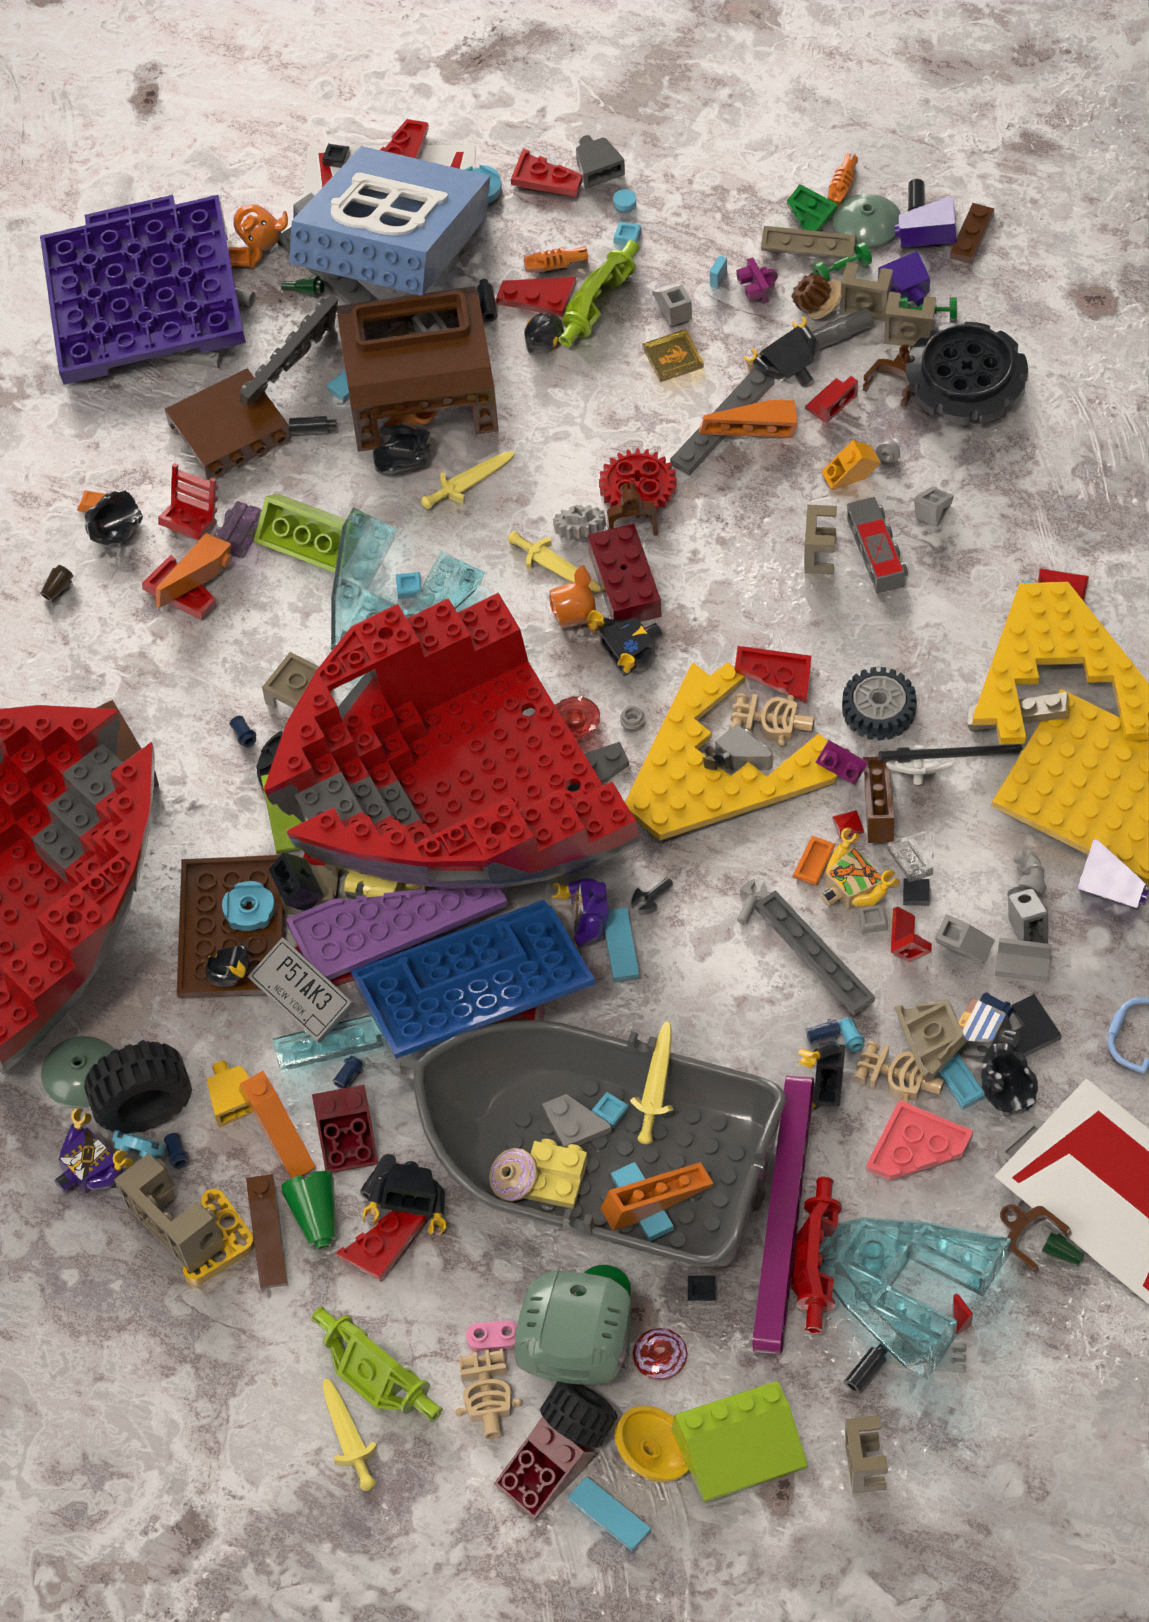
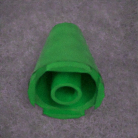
M331 1171L310 1172L311 1177L303 1179L302 1175L285 1181L281 1185L282 1194L309 1246H315L316 1250L330 1247L332 1245L331 1242L336 1239L335 1187Z

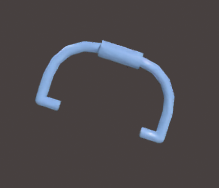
M1138 997L1127 1001L1119 1011L1115 1012L1107 1033L1109 1036L1108 1047L1110 1054L1119 1064L1145 1074L1149 1067V1059L1145 1058L1142 1066L1129 1062L1119 1055L1114 1044L1115 1038L1118 1037L1125 1019L1127 1009L1136 1004H1149V998Z

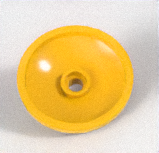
M637 1406L626 1411L616 1425L615 1442L623 1460L636 1473L655 1482H672L681 1478L689 1468L671 1430L674 1417L668 1412L653 1406Z

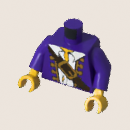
M592 878L573 881L568 886L554 883L552 888L559 891L556 895L552 896L553 898L567 900L570 894H572L571 905L575 931L572 942L575 947H582L593 940H601L609 916L606 884L604 882H597V880Z
M81 1108L74 1109L71 1114V1119L75 1124L70 1126L58 1159L64 1172L54 1182L62 1192H66L74 1184L84 1193L110 1188L115 1183L114 1179L123 1173V1167L130 1168L133 1165L131 1158L124 1159L127 1155L126 1151L118 1150L113 1154L88 1127L85 1129L82 1127L90 1123L92 1117L89 1113H85L81 1120L80 1115L83 1112Z

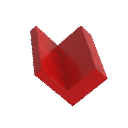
M852 376L844 382L835 378L805 406V409L827 424L858 395V380Z

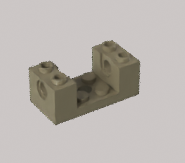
M148 1153L114 1180L126 1208L192 1273L225 1247L221 1238L223 1232L215 1223L218 1219L209 1207L204 1209L198 1202L194 1203L175 1219L167 1211L163 1213L160 1211L176 1198L172 1189L175 1184L166 1174L169 1170L161 1159L155 1160Z

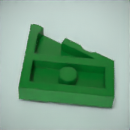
M801 184L798 185L787 199V206L803 230L821 232L838 209V205L835 202Z

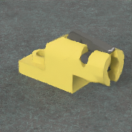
M349 871L344 883L345 896L350 899H357V896L367 895V898L384 896V893L398 891L429 890V886L392 882Z

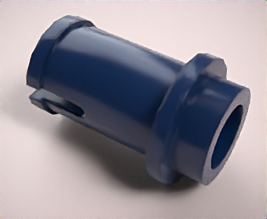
M239 715L231 719L229 724L238 737V743L244 747L252 746L256 742V732L250 729L243 716Z
M985 992L979 1000L1005 1012L1008 1018L1013 1013L1014 1008L1010 1002H1003L988 992Z
M827 1019L826 1023L805 1028L810 1045L831 1037L836 1039L837 1035H841L836 1019L832 1021Z
M350 1056L345 1058L344 1066L336 1077L333 1078L332 1082L339 1089L348 1088L357 1073L362 1072L363 1063L357 1057Z
M179 1133L166 1135L164 1142L170 1155L169 1163L174 1168L186 1166L190 1156L184 1150L181 1136Z

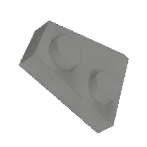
M567 1094L542 1104V1109L562 1147L567 1148L570 1144L580 1146L611 1133V1126L608 1122Z

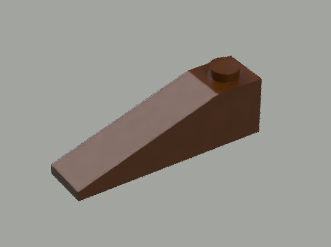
M863 757L868 762L864 769L868 843L882 844L894 842V812L890 769L886 766V763L889 761H879L878 757Z
M273 1174L246 1178L260 1289L287 1286L277 1188Z

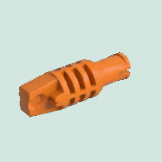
M851 153L844 155L843 162L835 170L829 185L827 199L835 202L838 206H840L849 193L855 176L853 171L858 163V157L853 155L852 159H850Z
M586 246L569 250L561 247L531 254L524 257L523 262L526 273H535L567 268L571 263L588 261L589 257Z

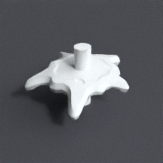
M916 745L914 746V750L924 749V746ZM934 759L911 760L909 763H898L896 761L895 764L887 762L886 766L891 770L913 774V784L921 785L923 784V774H931L952 768L954 762L939 763V761Z

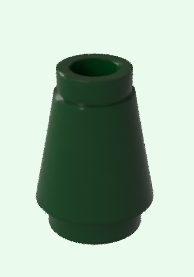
M1053 1232L1050 1233L1041 1251L1047 1254V1258L1078 1267L1085 1253L1060 1233L1056 1235Z

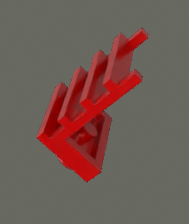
M174 463L172 465L171 505L158 516V525L200 540L205 533H208L217 524V519H215V514L217 513L215 503L218 501L216 491L219 485L216 484V479L214 478L207 481L178 469L179 465Z

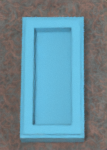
M958 1053L938 1072L940 1078L945 1080L944 1084L962 1110L985 1099L986 1096L983 1089Z

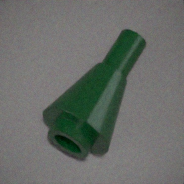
M319 275L296 281H282L281 289L293 290L319 298L320 294L324 292V281L321 280Z

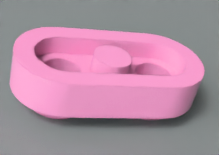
M509 1320L475 1323L466 1332L467 1345L472 1351L477 1353L485 1352L484 1350L488 1349L489 1352L500 1351V1349H503V1351L515 1349L517 1324ZM506 1330L512 1332L509 1336H504L502 1333ZM477 1333L484 1334L482 1338L475 1337Z

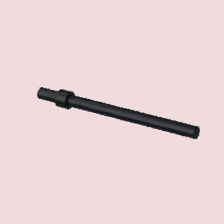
M1021 744L915 750L904 747L897 748L895 751H879L878 759L879 761L909 763L911 760L1017 755L1020 754L1023 748Z

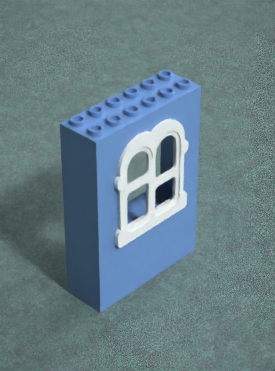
M361 146L292 220L289 264L423 295L486 219L490 176Z

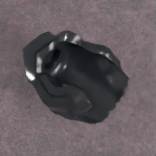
M385 425L380 428L379 434L391 435L385 445L373 451L375 471L384 475H393L422 468L427 463L431 452L430 432L428 430L403 425Z
M126 490L120 492L113 491L106 493L95 506L88 509L85 513V530L90 540L96 543L109 545L111 543L124 542L132 536L135 529L141 523L143 515L129 492Z
M1008 1043L992 1044L982 1060L983 1066L981 1071L982 1088L988 1102L1003 1115L1015 1114L1018 1111H1028L1036 1103V1094L1038 1092L1036 1075L1028 1067L1024 1054L1015 1052L1012 1045Z

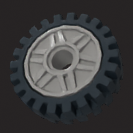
M871 667L870 673L866 669L861 671L860 676L856 673L852 680L849 679L846 687H844L842 697L843 717H845L846 724H850V729L853 732L858 730V735L861 737L866 733L867 739L873 740L874 735L877 736V741L883 740L884 735L887 736L888 740L893 739L894 733L900 736L903 730L907 731L910 724L914 721L917 707L916 691L909 679L905 680V675L901 672L896 675V670L891 669L887 673L886 667H881L880 672H877L876 667Z

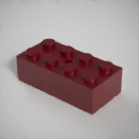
M635 524L587 535L588 552L611 619L637 618L640 622L662 617L661 598Z

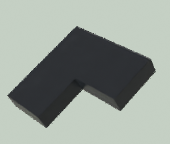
M1035 994L1011 1005L1014 1008V1015L1022 1025L1021 1028L1015 1030L1020 1032L1018 1045L1012 1047L1015 1052H1021L1024 1056H1027L1061 1039L1062 1034Z

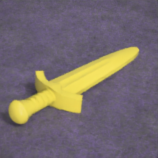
M514 452L501 453L447 481L445 473H440L442 489L430 496H423L421 499L422 506L425 509H431L435 503L446 497L463 504L465 495L461 493L508 463L514 457Z
M513 531L509 534L508 542L510 544L518 545L528 552L526 558L527 569H532V561L562 578L572 583L575 582L574 573L577 568L547 548L552 546L550 537L532 544L522 538L518 531ZM591 579L589 584L591 591L599 594L601 588Z
M664 1022L659 1032L642 1101L639 1097H633L630 1100L637 1109L645 1113L642 1130L637 1137L638 1141L644 1145L653 1142L651 1131L655 1114H665L673 1111L671 1105L662 1108L671 1051L672 1026L670 1022Z
M324 1379L323 1392L327 1408L344 1456L336 1454L334 1464L339 1466H355L360 1478V1488L363 1491H370L375 1487L376 1480L370 1476L365 1461L375 1453L377 1444L371 1442L365 1448L337 1389L329 1379Z

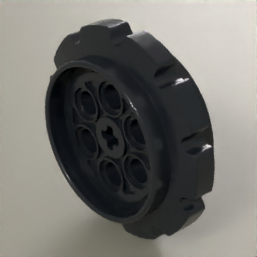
M964 322V324L960 325L949 323L932 329L930 331V338L922 337L914 344L909 353V363L906 365V383L909 392H915V402L930 415L938 413L943 416L944 421L955 424L967 425L970 421L977 420L979 423H985L1000 418L1004 415L1005 407L1014 408L1019 403L1025 393V382L1028 380L1027 359L1024 353H1018V343L1007 333L1001 330L995 332L990 329V325L978 322Z

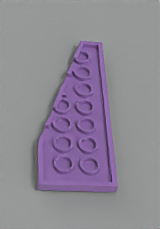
M438 887V890L424 891V889L398 891L384 893V896L367 898V895L357 896V899L343 900V898L332 899L286 918V923L301 954L327 979L331 980L508 905L501 888L447 889Z

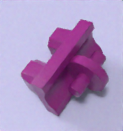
M753 257L747 259V266L736 270L739 284L752 283L745 286V294L748 301L760 298L762 304L768 303L767 292L769 288L775 286L774 282L778 278L776 270L767 269L766 267L759 269Z
M830 740L827 741L815 762L854 785L868 764L866 760L851 753L849 749H844Z

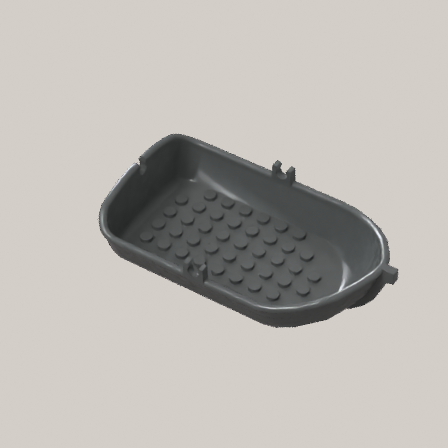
M544 1020L507 1021L491 1023L475 1030L455 1035L426 1052L419 1061L403 1056L399 1065L401 1074L413 1079L416 1104L424 1134L436 1157L450 1176L474 1199L494 1210L693 1266L717 1268L727 1266L734 1261L741 1246L753 1207H760L765 1196V1171L775 1145L780 1116L786 1104L785 1094L778 1084L757 1075L670 1052L662 1108L671 1105L673 1111L665 1114H655L651 1131L653 1142L644 1145L638 1141L637 1137L642 1130L645 1113L637 1109L630 1100L633 1097H639L642 1101L657 1042L656 1037H650L648 1043H644L637 1039L639 1034L631 1031L627 1041L564 1023ZM608 1092L629 1105V1110L614 1129L611 1128V1133L580 1145L583 1151L587 1152V1166L574 1209L524 1198L514 1202L505 1201L494 1194L490 1186L489 1174L495 1159L505 1150L519 1148L531 1154L534 1141L541 1142L542 1139H551L557 1143V1146H561L542 1109L543 1103L567 1094L592 1111L605 1093ZM633 1162L636 1163L645 1179L701 1162L714 1183L712 1187L665 1209L664 1211L673 1224L674 1230L650 1242L638 1223L613 1231L600 1209L608 1191L617 1188L611 1178V1173Z

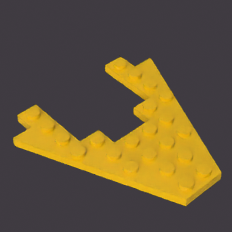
M1069 582L1019 583L973 714L972 725H996L999 744H1025L1026 734L1016 685L1038 684L1037 665L1083 664L1087 683L1112 682L1125 740H1149V683Z
M693 662L625 803L636 822L661 841L835 784L838 776L815 763L828 740L818 733L768 776L750 762H747L732 776L718 765L717 770L704 768L703 757L706 756L698 749L712 738V732L700 724L698 720L745 682V676L736 673L735 667L729 662L725 663L712 675L706 673Z

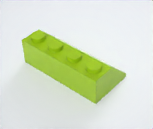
M273 494L265 497L253 542L340 574L357 548L363 525L281 494Z

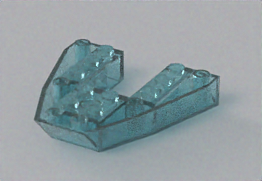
M354 507L342 526L331 595V650L334 649L351 626L396 605L367 589L393 544L397 529ZM440 551L409 611L402 607L400 608L406 618L449 598L454 608L457 609L482 584L485 572Z
M862 1217L838 1223V1228L834 1234L828 1237L819 1250V1253H822V1263L818 1271L834 1278L833 1293L842 1305L903 1367L929 1379L956 1338L957 1320L893 1288L892 1285L909 1260H912L983 1297L1009 1257L1011 1239L929 1222Z

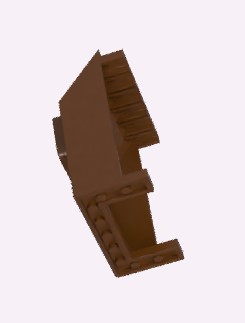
M475 286L337 306L358 452L375 450L381 447L377 419L471 405L475 435L499 432L495 387L480 301ZM436 312L438 316L450 315L451 319H454V315H457L460 327L367 341H365L363 329L365 328L366 332L369 326L381 325L382 329H385L384 325H388V328H391V323L405 322L408 325V322L411 321V325H413L411 320L413 316Z

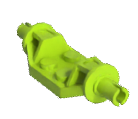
M628 240L621 251L614 249L609 251L606 256L607 260L587 276L567 304L566 313L562 318L566 329L558 338L563 346L570 347L577 336L586 338L591 334L592 325L601 314L593 302L602 291L599 289L601 285L608 284L616 288L624 282L627 276L635 272L636 264L633 257L640 250L639 245L635 241Z
M322 1306L314 1311L311 1321L315 1322L326 1332L323 1344L330 1348L336 1375L370 1404L380 1409L401 1410L405 1414L416 1408L430 1422H434L440 1417L443 1408L427 1396L430 1383L426 1380L421 1381L411 1369L403 1368L367 1337L368 1333L355 1325L351 1316L344 1315L337 1320ZM343 1338L348 1344L345 1352L340 1343ZM401 1389L408 1392L404 1399L395 1396Z

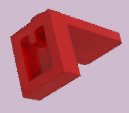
M899 906L893 908L890 953L907 962H911L931 953L932 943L914 934L915 916Z

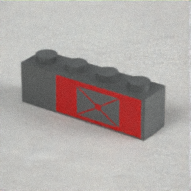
M875 497L847 503L846 518L876 594L904 587L905 576H908L907 566L905 562L900 561L899 546L892 541V529L890 524H886L884 521L885 512L883 506H878Z

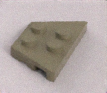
M948 999L933 1003H917L916 1008L904 1009L902 1005L894 1007L921 1075L926 1083L931 1081L967 1042Z

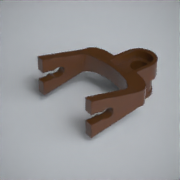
M905 344L899 348V354L894 361L878 359L864 374L863 381L865 383L863 384V391H868L879 372L893 373L906 379V365L909 363L910 353L908 350L909 345ZM908 386L902 390V407H906L914 393L909 392Z
M627 483L622 485L620 488L622 493L621 505L607 510L608 530L613 529L614 522L620 518L647 514L650 515L653 535L657 536L658 524L655 503L641 501L640 494L636 491L634 483H629L630 489H628Z
M1008 1204L1000 1211V1219L1003 1225L1011 1231L1006 1239V1247L1033 1273L1037 1274L1040 1271L1038 1265L1017 1249L1018 1242L1023 1233L1034 1222L1042 1218L1048 1219L1068 1238L1072 1235L1071 1229L1043 1206H1036L1026 1214L1018 1206ZM1008 1216L1017 1217L1015 1221H1008Z

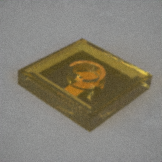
M686 329L642 343L643 350L660 383L704 368V362Z

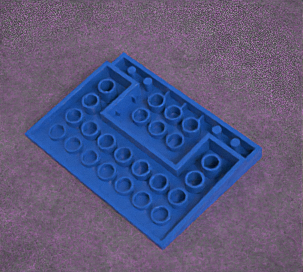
M545 899L351 971L355 988L395 1059L443 1042L460 1033L475 1030L596 984L593 975L552 906H548Z

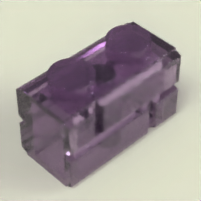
M237 501L232 509L229 508L226 511L225 522L222 527L216 529L214 536L231 543L232 556L241 559L245 557L254 541L262 510Z

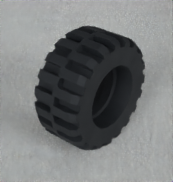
M155 1041L151 1043L138 1042L137 1045L129 1044L120 1050L115 1049L111 1051L110 1055L103 1056L98 1060V1064H94L90 1068L84 1081L85 1093L96 1123L107 1131L115 1132V1130H119L124 1134L131 1133L132 1131L142 1132L150 1127H158L162 1122H168L172 1119V1116L178 1115L182 1108L186 1107L192 1094L191 1082L180 1053L168 1044H161Z

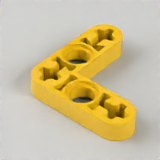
M218 1189L206 1190L201 1197V1204L204 1209L209 1207L218 1219L215 1223L223 1232L221 1236L225 1246L220 1251L226 1253V1258L221 1262H214L211 1258L207 1261L211 1268L208 1269L207 1265L203 1263L197 1268L201 1272L198 1275L190 1273L183 1266L185 1279L192 1285L206 1282L249 1255L255 1247L251 1231L224 1193ZM210 1199L218 1201L221 1209L219 1212H217L213 1204L209 1203ZM225 1217L235 1219L234 1225L229 1228L222 1227L220 1223ZM238 1232L243 1241L246 1240L247 1244L245 1246L238 1244L234 1234Z

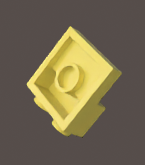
M542 1139L541 1142L534 1141L531 1155L537 1163L538 1176L535 1186L524 1199L574 1209L587 1166V1152H584L580 1146L574 1144L568 1145L567 1148L557 1146V1143L551 1139Z

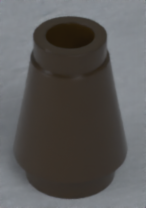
M58 564L56 568H52L40 594L46 600L52 602L54 598L72 583L71 579L74 575L67 568Z

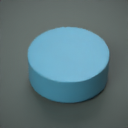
M629 189L617 191L613 196L614 207L622 212L631 211L636 206L635 193Z

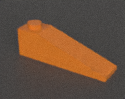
M783 399L767 400L703 415L699 434L793 438L798 424L795 401Z
M205 533L156 588L155 606L160 608L218 576L224 568H228L232 561L231 543Z
M261 1071L241 1082L239 1092L290 1178L299 1175L303 1176L316 1169L265 1072Z
M699 1162L609 1190L600 1209L614 1231L636 1224L712 1187L714 1183L702 1163Z

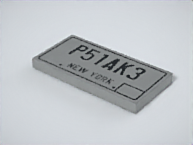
M284 938L280 939L248 976L250 980L318 1043L324 1040L355 1005Z

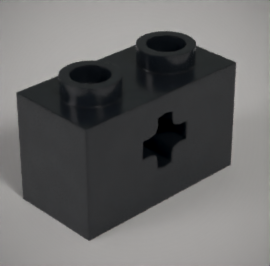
M283 852L269 868V872L286 906L306 911L313 908L324 895L305 858Z

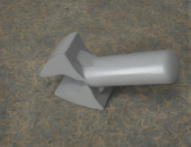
M755 879L750 880L741 887L740 896L746 897V901L737 918L740 924L747 923L755 904L767 896L764 882L761 890L754 895L752 890L755 886Z

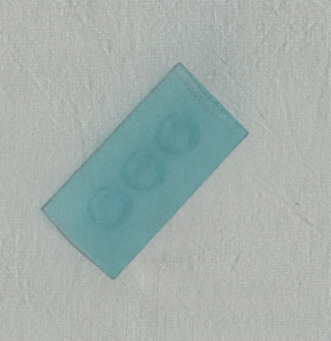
M371 1014L339 1022L321 1043H318L306 1031L273 1038L280 1071L384 1046L380 1030Z

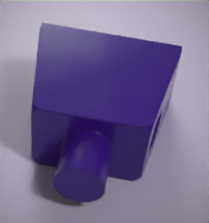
M918 251L878 267V279L882 268L893 270V279L889 292L900 293L901 297H907L908 302L914 301L917 307L923 304L924 297L930 292V277Z

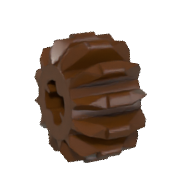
M812 272L808 276L805 275L801 281H798V285L793 288L794 292L791 297L799 310L810 314L814 310H819L821 305H824V302L829 299L832 289L823 276Z

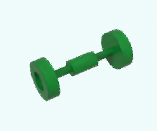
M861 242L854 247L855 256L851 258L847 256L836 261L829 268H826L824 263L819 261L813 264V273L823 276L829 282V272L833 270L839 271L846 267L847 262L852 263L855 260H858L862 266H867L872 263V255L867 245Z
M907 297L900 298V308L922 311L923 304H920V307H908ZM957 297L949 298V307H937L936 304L934 314H937V312H949V321H957Z

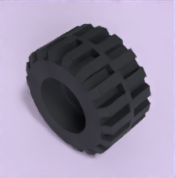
M556 1382L540 1408L541 1415L554 1430L577 1444L591 1448H599L618 1417L616 1411L607 1400L583 1384Z

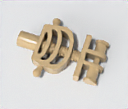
M740 693L736 695L737 701L732 707L734 713L730 716L732 724L729 726V729L735 724L739 726L746 725V729L752 733L754 721H761L764 737L770 741H777L779 746H784L785 741L792 740L794 729L809 732L813 730L814 717L797 715V702H794L793 695H788L787 699L781 697L771 698L765 704L763 712H756L758 695L753 694L751 705L746 704L749 700L746 694ZM766 723L773 724V729L769 728Z
M873 1041L867 1042L866 1050L860 1055L862 1061H859L856 1065L857 1073L853 1076L855 1082L865 1084L867 1074L871 1075L869 1088L875 1089L881 1073L888 1075L887 1085L889 1093L908 1104L909 1100H917L921 1089L938 1095L941 1094L945 1080L933 1077L931 1081L926 1083L912 1052L900 1053L891 1065H887L885 1062L889 1055V1046L884 1044L879 1056L876 1055V1052L880 1049V1046ZM894 1077L898 1078L899 1086L894 1084L892 1080ZM904 1081L909 1082V1088L904 1086Z
M489 1349L484 1350L485 1356L478 1357L476 1351L472 1352V1355L462 1357L459 1355L462 1382L477 1379L479 1381L472 1383L464 1390L465 1407L457 1408L455 1414L461 1417L468 1413L472 1423L483 1421L485 1438H499L502 1435L499 1418L511 1416V1406L521 1407L523 1404L519 1398L511 1400L510 1387L506 1382L491 1379V1377L507 1375L503 1349L489 1352ZM486 1362L487 1366L479 1367L478 1363ZM502 1362L500 1364L491 1365V1363ZM474 1366V1368L463 1369L465 1367Z

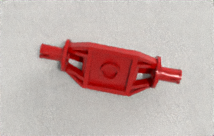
M825 1176L816 1179V1197L809 1198L804 1202V1209L810 1215L797 1233L791 1287L797 1295L796 1305L798 1308L807 1311L805 1331L810 1334H821L823 1332V1313L830 1312L835 1308V1301L832 1298L834 1278L818 1271L822 1263V1253H819V1244L822 1243L823 1237H831L838 1228V1214L842 1211V1204L832 1198L834 1180Z

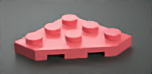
M899 1100L866 1164V1171L891 1181L962 1158L973 1137V1130Z

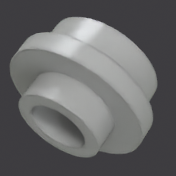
M886 440L878 445L876 454L883 462L895 463L900 457V448L896 442Z
M637 706L626 707L620 715L621 725L628 730L641 728L645 723L644 712Z

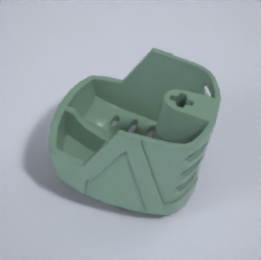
M556 1270L537 1277L527 1289L515 1331L516 1365L537 1377L570 1384H600L614 1380L620 1368H628L630 1357L631 1302L628 1292L611 1278L599 1275ZM574 1292H583V1293H585V1295H583V1296H574L573 1293H574Z

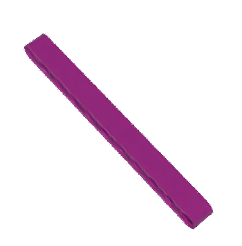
M787 1075L785 1078L784 1094L786 1104L780 1116L753 1332V1352L782 1354L814 1097V1077Z

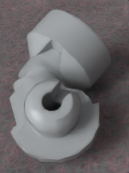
M1029 849L1025 853L1017 851L1013 861L1018 864V871L1027 874L1022 877L1019 887L1023 891L1033 889L1038 897H1042L1047 886L1044 882L1045 870L1041 865V861Z

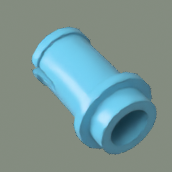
M843 1018L838 1022V1025L845 1039L844 1046L851 1052L860 1051L864 1047V1036L859 1034L853 1018Z

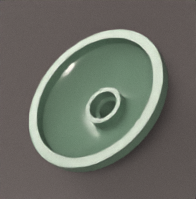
M858 194L845 199L838 206L837 211L833 215V229L835 233L856 235L855 245L864 242L869 249H876L889 244L896 238L895 225L899 224V215L901 213L892 201L883 196Z
M90 1036L73 1037L59 1043L48 1053L42 1065L41 1079L46 1093L56 1103L65 1107H90L84 1089L87 1073H89L90 1068L94 1064H98L100 1058L110 1055V1052L114 1049L103 1040ZM76 1062H82L80 1065H74Z

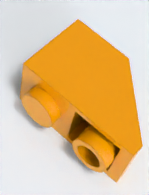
M852 440L821 472L829 487L835 490L866 479L881 462L871 445Z

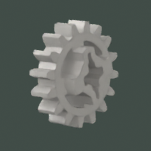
M574 505L569 507L568 511L561 510V514H555L553 525L555 534H560L561 538L567 536L568 539L573 537L586 539L587 535L604 530L606 518L604 510H599V507L592 509L591 505L587 507Z

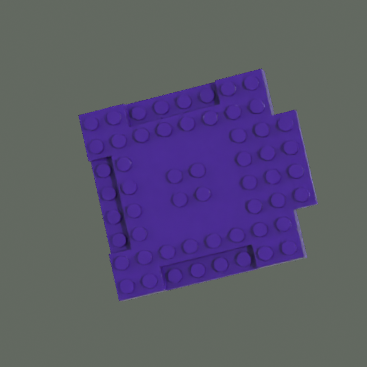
M172 194L85 214L86 225L40 235L58 370L63 385L109 375L108 368L198 347L200 353H205L246 343L229 253L224 214L219 195L175 204Z

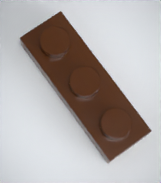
M972 203L957 236V242L954 243L951 249L950 259L972 265L994 216V208Z

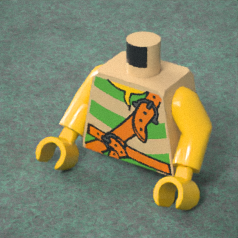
M848 827L842 831L841 838L843 843L838 844L825 870L827 890L820 894V898L828 907L839 900L848 910L855 907L875 906L889 892V887L897 888L900 885V880L894 878L890 882V878L894 876L895 872L886 870L881 876L855 847L850 849V844H856L860 837L859 834L855 833L852 839L849 840L848 835L852 829Z

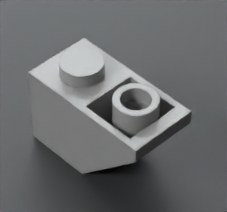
M672 283L652 291L670 326L692 319V301L682 284Z
M735 724L715 741V750L718 754L730 752L731 764L729 767L732 770H739L747 762H750L758 770H770L773 767V753L766 744L758 742L748 729H743L738 724Z
M947 914L935 937L936 943L983 964L995 941L972 925Z

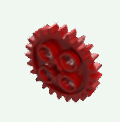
M636 448L634 454L627 449L625 456L617 453L618 459L610 457V465L604 464V471H600V496H603L604 503H609L610 508L621 505L622 493L620 488L626 483L628 489H630L629 483L636 485V491L640 494L641 501L654 502L657 513L658 506L666 508V501L672 502V495L676 494L677 478L676 471L672 469V463H666L665 456L658 459V452L649 455V449H646L644 453H640L639 448Z

